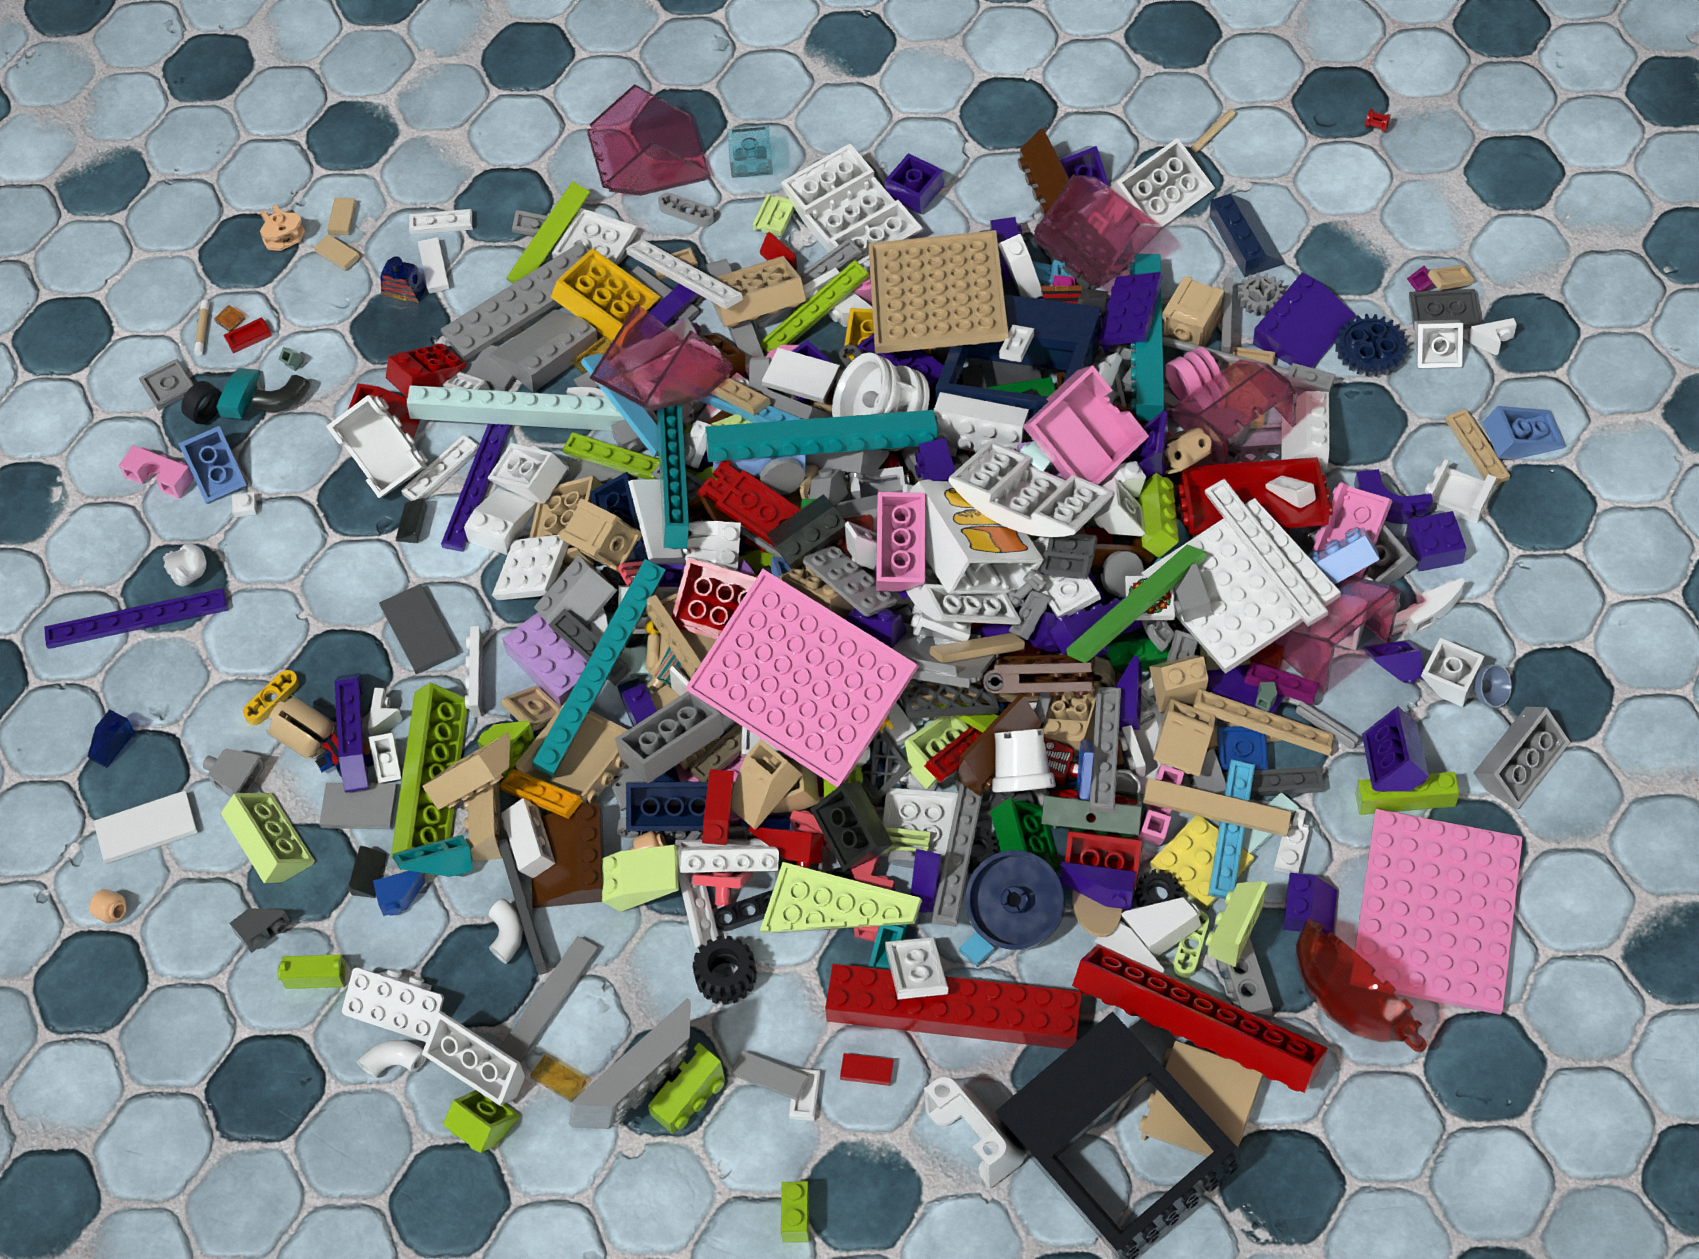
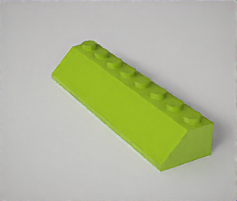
M431 682L414 692L391 852L392 859V854L451 837L455 805L451 808H448L446 805L438 810L422 786L461 759L467 709L465 697Z

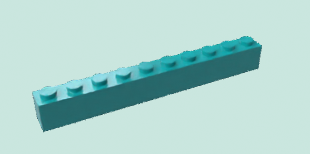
M1135 253L1134 262H1130L1129 275L1161 272L1160 254ZM1161 289L1147 341L1130 343V349L1135 350V352L1131 351V365H1135V367H1131V380H1135V383L1131 382V396H1135V398L1131 399V412H1135V419L1137 421H1151L1164 410Z
M659 393L657 425L663 548L687 549L689 520L681 393Z
M924 410L705 426L708 462L916 447L920 443L937 440L938 427L934 411Z
M644 559L532 762L533 768L554 778L646 611L647 598L654 596L664 578L666 569Z

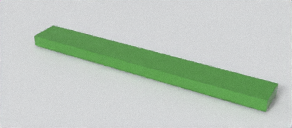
M1188 544L1184 546L1066 649L1067 655L1087 663L1180 582L1193 564L1198 566L1206 559V552Z

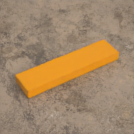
M514 768L499 785L502 791L520 799L524 798L539 807L567 819L583 802L579 795L526 773L519 772Z

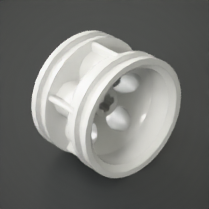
M874 353L861 354L847 366L839 379L833 397L832 417L928 410V382L921 372L910 367L894 366L888 359ZM889 448L884 450L898 451L902 448Z

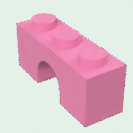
M133 445L119 464L125 478L140 484H144L151 475L159 474L156 481L161 492L179 499L194 479L189 466L184 462L173 461L166 455L155 454L145 447L140 448Z
M1161 764L1156 772L1155 779L1181 785L1184 772ZM1147 804L1137 837L1143 838V841L1160 846L1165 840L1171 809Z

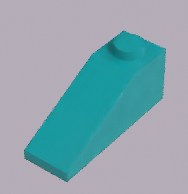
M463 835L392 854L393 859L401 870L447 877L461 876L466 872L473 871L470 847Z

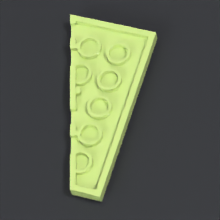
M783 862L760 932L776 933L915 924L922 900L919 897Z

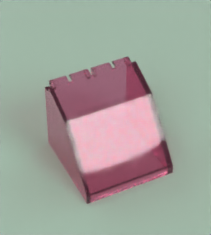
M636 84L590 123L591 128L587 130L602 187L609 189V192L642 196L705 181L711 176L692 116Z
M1073 174L1034 230L1033 241L1044 250L1048 248V253L1061 263L1065 261V266L1077 275L1082 274V279L1090 285L1100 288L1114 279L1134 259V254H1139L1159 233L1162 226L1098 178Z
M636 304L589 379L648 411H654L705 398L731 376L730 372L733 369V365L693 331L690 330L684 340L678 339L679 337L640 305Z
M1239 359L1169 409V414L1183 430L1202 428L1211 439L1212 452L1207 457L1214 464H1228L1227 440L1240 431L1237 425L1238 422L1245 427L1258 418V414L1255 412L1256 409L1260 415H1263L1270 408L1274 407L1292 427L1296 425L1297 392L1292 387L1290 381L1270 365Z
M1349 576L1335 584L1341 592V597L1325 607L1328 610L1326 617L1310 626L1302 622L1272 642L1271 648L1305 679L1320 683L1318 691L1325 695L1328 690L1335 646L1364 623L1385 643L1391 642L1401 591L1395 586Z

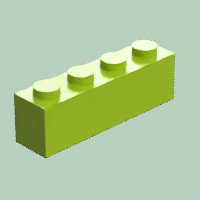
M1156 472L1143 484L1138 502L1142 506L1146 534L1141 536L1142 547L1160 558L1175 546L1179 539L1173 483L1167 477H1162Z
M1454 771L1429 774V777L1422 785L1416 786L1411 791H1375L1372 789L1370 779L1358 780L1355 796L1359 815L1375 814L1376 809L1400 812L1456 807L1459 788Z

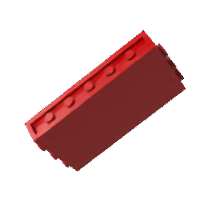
M1318 457L1189 466L1181 470V484H1178V494L1181 512H1183V525H1188L1189 535L1201 534L1223 519L1222 515L1205 495V489L1223 479L1227 481L1244 504L1255 498L1282 528L1329 525V516L1333 515L1332 501L1329 502V488H1326V474L1321 473ZM1282 475L1314 484L1316 499L1314 502L1299 508L1266 489L1265 484Z

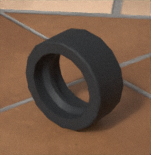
M207 381L197 382L190 387L182 400V413L196 424L208 423L218 413L217 404L222 392ZM206 397L204 403L199 407L202 400Z

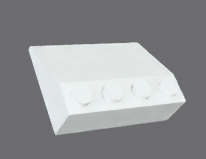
M1176 138L1115 182L1108 191L1112 196L1118 195L1132 207L1129 215L1154 234L1214 190L1215 187L1179 138Z

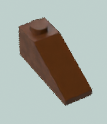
M717 332L698 335V341L715 346L720 351V358L724 365L717 372L729 378L739 373L745 378V353Z

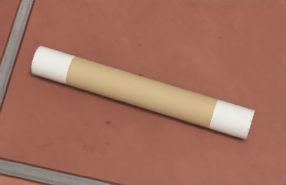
M202 300L200 305L194 354L198 356L203 354L210 304L207 300Z

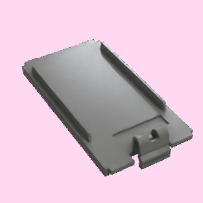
M904 623L906 634L892 648L919 665L912 679L970 688L971 682L976 683V681H980L988 666L995 658L1001 655L993 654L941 663L930 655V646L960 642L961 640L922 627L919 635L916 636L913 635L914 627L908 623ZM970 634L968 640L981 638V635Z

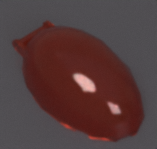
M1309 918L1295 942L1296 969L1310 998L1330 1020L1357 1037L1379 1043L1404 1042L1415 1052H1423L1427 1047V1043L1418 1033L1422 1023L1414 1020L1410 1012L1413 1006L1408 1000L1404 998L1400 1001L1393 994L1396 990L1395 987L1387 980L1382 983L1374 976L1373 973L1376 970L1332 932L1328 935L1324 934L1321 931L1324 927Z

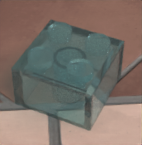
M769 126L728 130L732 178L773 174Z

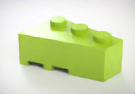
M700 1043L695 1046L694 1049L697 1053L687 1064L683 1061L679 1066L682 1072L672 1083L668 1080L648 1105L650 1115L671 1134L677 1129L681 1130L689 1121V1117L695 1111L699 1112L705 1106L707 1099L712 1094H717L724 1086L725 1078L721 1061Z

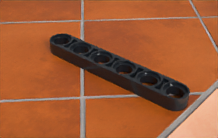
M841 867L824 872L835 876L844 875L847 879L851 880L849 870L843 872ZM773 890L717 909L714 914L716 927L721 931H730L764 919L768 908L765 906V902L771 899ZM747 906L755 908V913L751 916H745L742 914V910ZM723 914L732 916V920L728 924L720 923L719 918Z

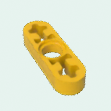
M285 670L280 672L244 706L243 715L247 723L250 725L261 724L280 701L284 702L298 689L299 681L293 671ZM285 680L292 681L290 684L284 683ZM271 693L277 694V698L274 701H265L267 695ZM252 711L255 712V713L258 712L257 715H255V714H252V715H251L250 713H251Z

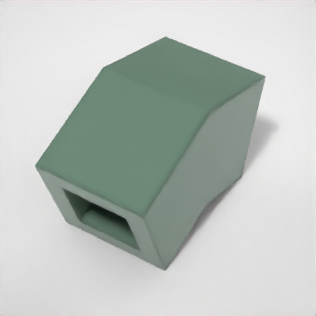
M283 347L278 359L294 371L304 362L300 353Z
M1260 682L1255 706L1269 712L1277 696L1275 682Z

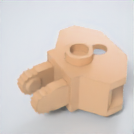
M277 205L272 206L274 214L270 216L265 210L260 212L265 222L260 230V234L268 250L282 251L300 242L305 234V229L301 225L302 220L298 213L280 211Z

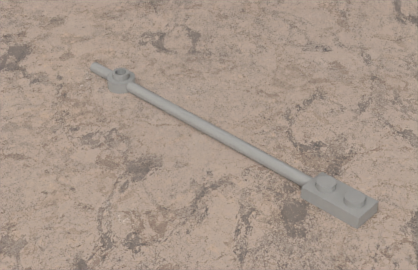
M1162 336V344L1187 352L1199 347L1196 344ZM1203 347L1214 359L1286 377V385L1301 389L1330 393L1335 381L1336 374L1293 363L1291 369Z

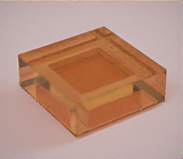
M228 305L214 320L218 325L231 332L245 320L244 314Z

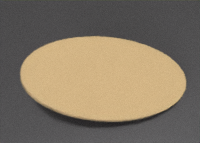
M1073 890V909L1080 925L1094 936L1104 937L1110 935L1119 925L1122 909L1106 907Z

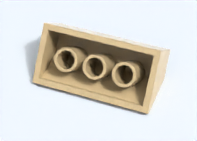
M509 734L502 735L453 763L422 786L438 810L446 805L448 808H451L461 801L460 797L464 801L475 793L473 790L478 793L489 786L488 782L493 785L503 778L501 773L509 768Z
M499 781L493 785L488 782L489 786L478 793L473 790L475 793L464 800L465 810L468 811V817H465L464 820L465 830L469 832V838L465 840L470 847L473 861L502 858L498 845L499 840H501Z

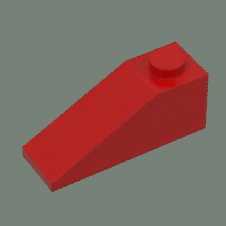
M709 770L702 843L729 844L734 771Z
M749 826V832L769 847H776L779 854L787 860L797 861V866L811 867L812 863H821L824 834L759 827L755 830Z

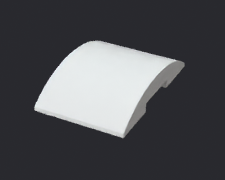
M851 144L844 146L781 182L793 207L821 245L828 252H831L850 238L863 253V256L856 260L861 266L869 260L868 243L905 240L923 231V228L899 200L895 201L874 177L873 169Z
M991 440L949 477V482L971 506L986 517L1015 531L1041 537L1074 535L1114 494L1111 490L1075 475H1071L1067 480H1064L1030 466L1031 457Z
M926 558L925 583L906 589L913 603L924 614L938 621L1018 625L1021 623L1006 593L948 594Z

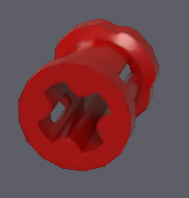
M1370 109L1365 127L1372 126L1382 129V132H1386L1391 114L1384 115L1374 112V109Z

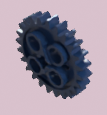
M1365 314L1364 319L1357 315L1356 321L1349 319L1348 325L1343 323L1342 330H1338L1335 352H1338V359H1343L1342 365L1349 364V370L1356 368L1357 374L1365 371V375L1368 376L1370 372H1373L1374 376L1377 377L1378 371H1381L1383 375H1386L1387 369L1393 372L1395 366L1400 367L1401 361L1405 359L1408 347L1407 338H1404L1405 332L1400 331V325L1393 327L1394 320L1385 322V316L1379 320L1377 319V314H1374L1373 318H1369L1368 314Z

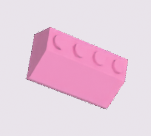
M878 492L876 591H903L923 585L925 583V493Z

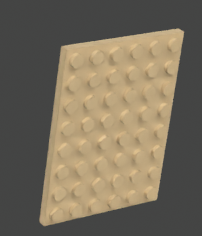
M996 230L868 243L875 354L948 346L955 347L968 344L977 345L979 343L1001 342L1009 339Z

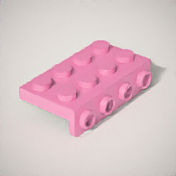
M1340 482L1332 493L1333 515L1329 516V525H1322L1321 529L1317 531L1315 536L1316 543L1313 550L1309 553L1316 550L1318 553L1326 549L1325 545L1335 539L1338 541L1347 537L1345 534L1356 527L1359 530L1364 527L1375 545L1392 500L1349 487L1345 483ZM1366 567L1342 581L1357 586L1362 580Z

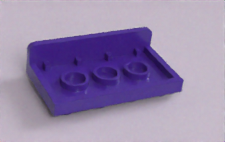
M1161 272L1116 277L1114 286L1111 288L1110 301L1107 302L1106 315L1102 320L1101 333L1098 334V343L1102 346L1105 353H1110L1112 345L1147 341L1163 282Z

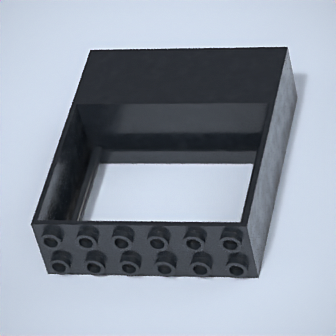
M1113 1011L995 1111L1001 1125L1118 1259H1135L1140 1254V1249L1146 1243L1149 1245L1154 1243L1161 1234L1159 1232L1166 1226L1172 1227L1180 1219L1179 1215L1184 1210L1193 1209L1200 1202V1196L1206 1191L1210 1193L1215 1190L1220 1184L1219 1180L1226 1174L1228 1176L1232 1175L1239 1168L1240 1165L1238 1163L1241 1162L1238 1147ZM1149 1080L1214 1152L1124 1230H1121L1060 1161L1058 1156L1144 1082Z

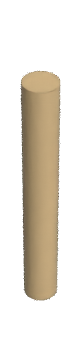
M1229 109L1191 146V150L1197 153L1235 116V112Z

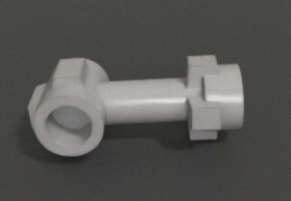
M1031 569L1023 578L1026 583L1018 591L1013 589L1009 593L1008 598L1014 608L1023 606L1025 602L1024 597L1032 589L1038 592L1046 584L1047 581L1039 571L1035 572Z

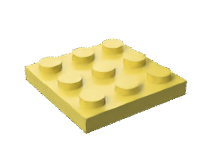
M1195 816L1150 862V867L1156 869L1159 874L1160 869L1165 870L1164 875H1167L1168 872L1172 873V879L1174 877L1178 879V884L1181 887L1180 890L1207 910L1218 899L1217 897L1208 896L1219 829L1203 817ZM1243 848L1241 849L1237 878L1254 861V856Z

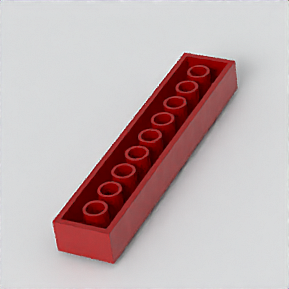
M1099 944L1080 960L1072 984L1073 987L1079 989L1085 995H1093L1107 1005L1119 1007L1128 1015L1145 1019L1152 1026L1169 1030L1176 1037H1184L1200 1048H1208L1216 1052L1218 1056L1232 1059L1246 1069L1262 1073L1267 1079L1277 1080L1286 1084L1294 1091L1306 1092L1319 1075L1328 1048Z
M832 964L825 1006L827 1022L1069 1049L1077 1042L1082 994L1080 991L945 976L948 994L898 999L891 970Z

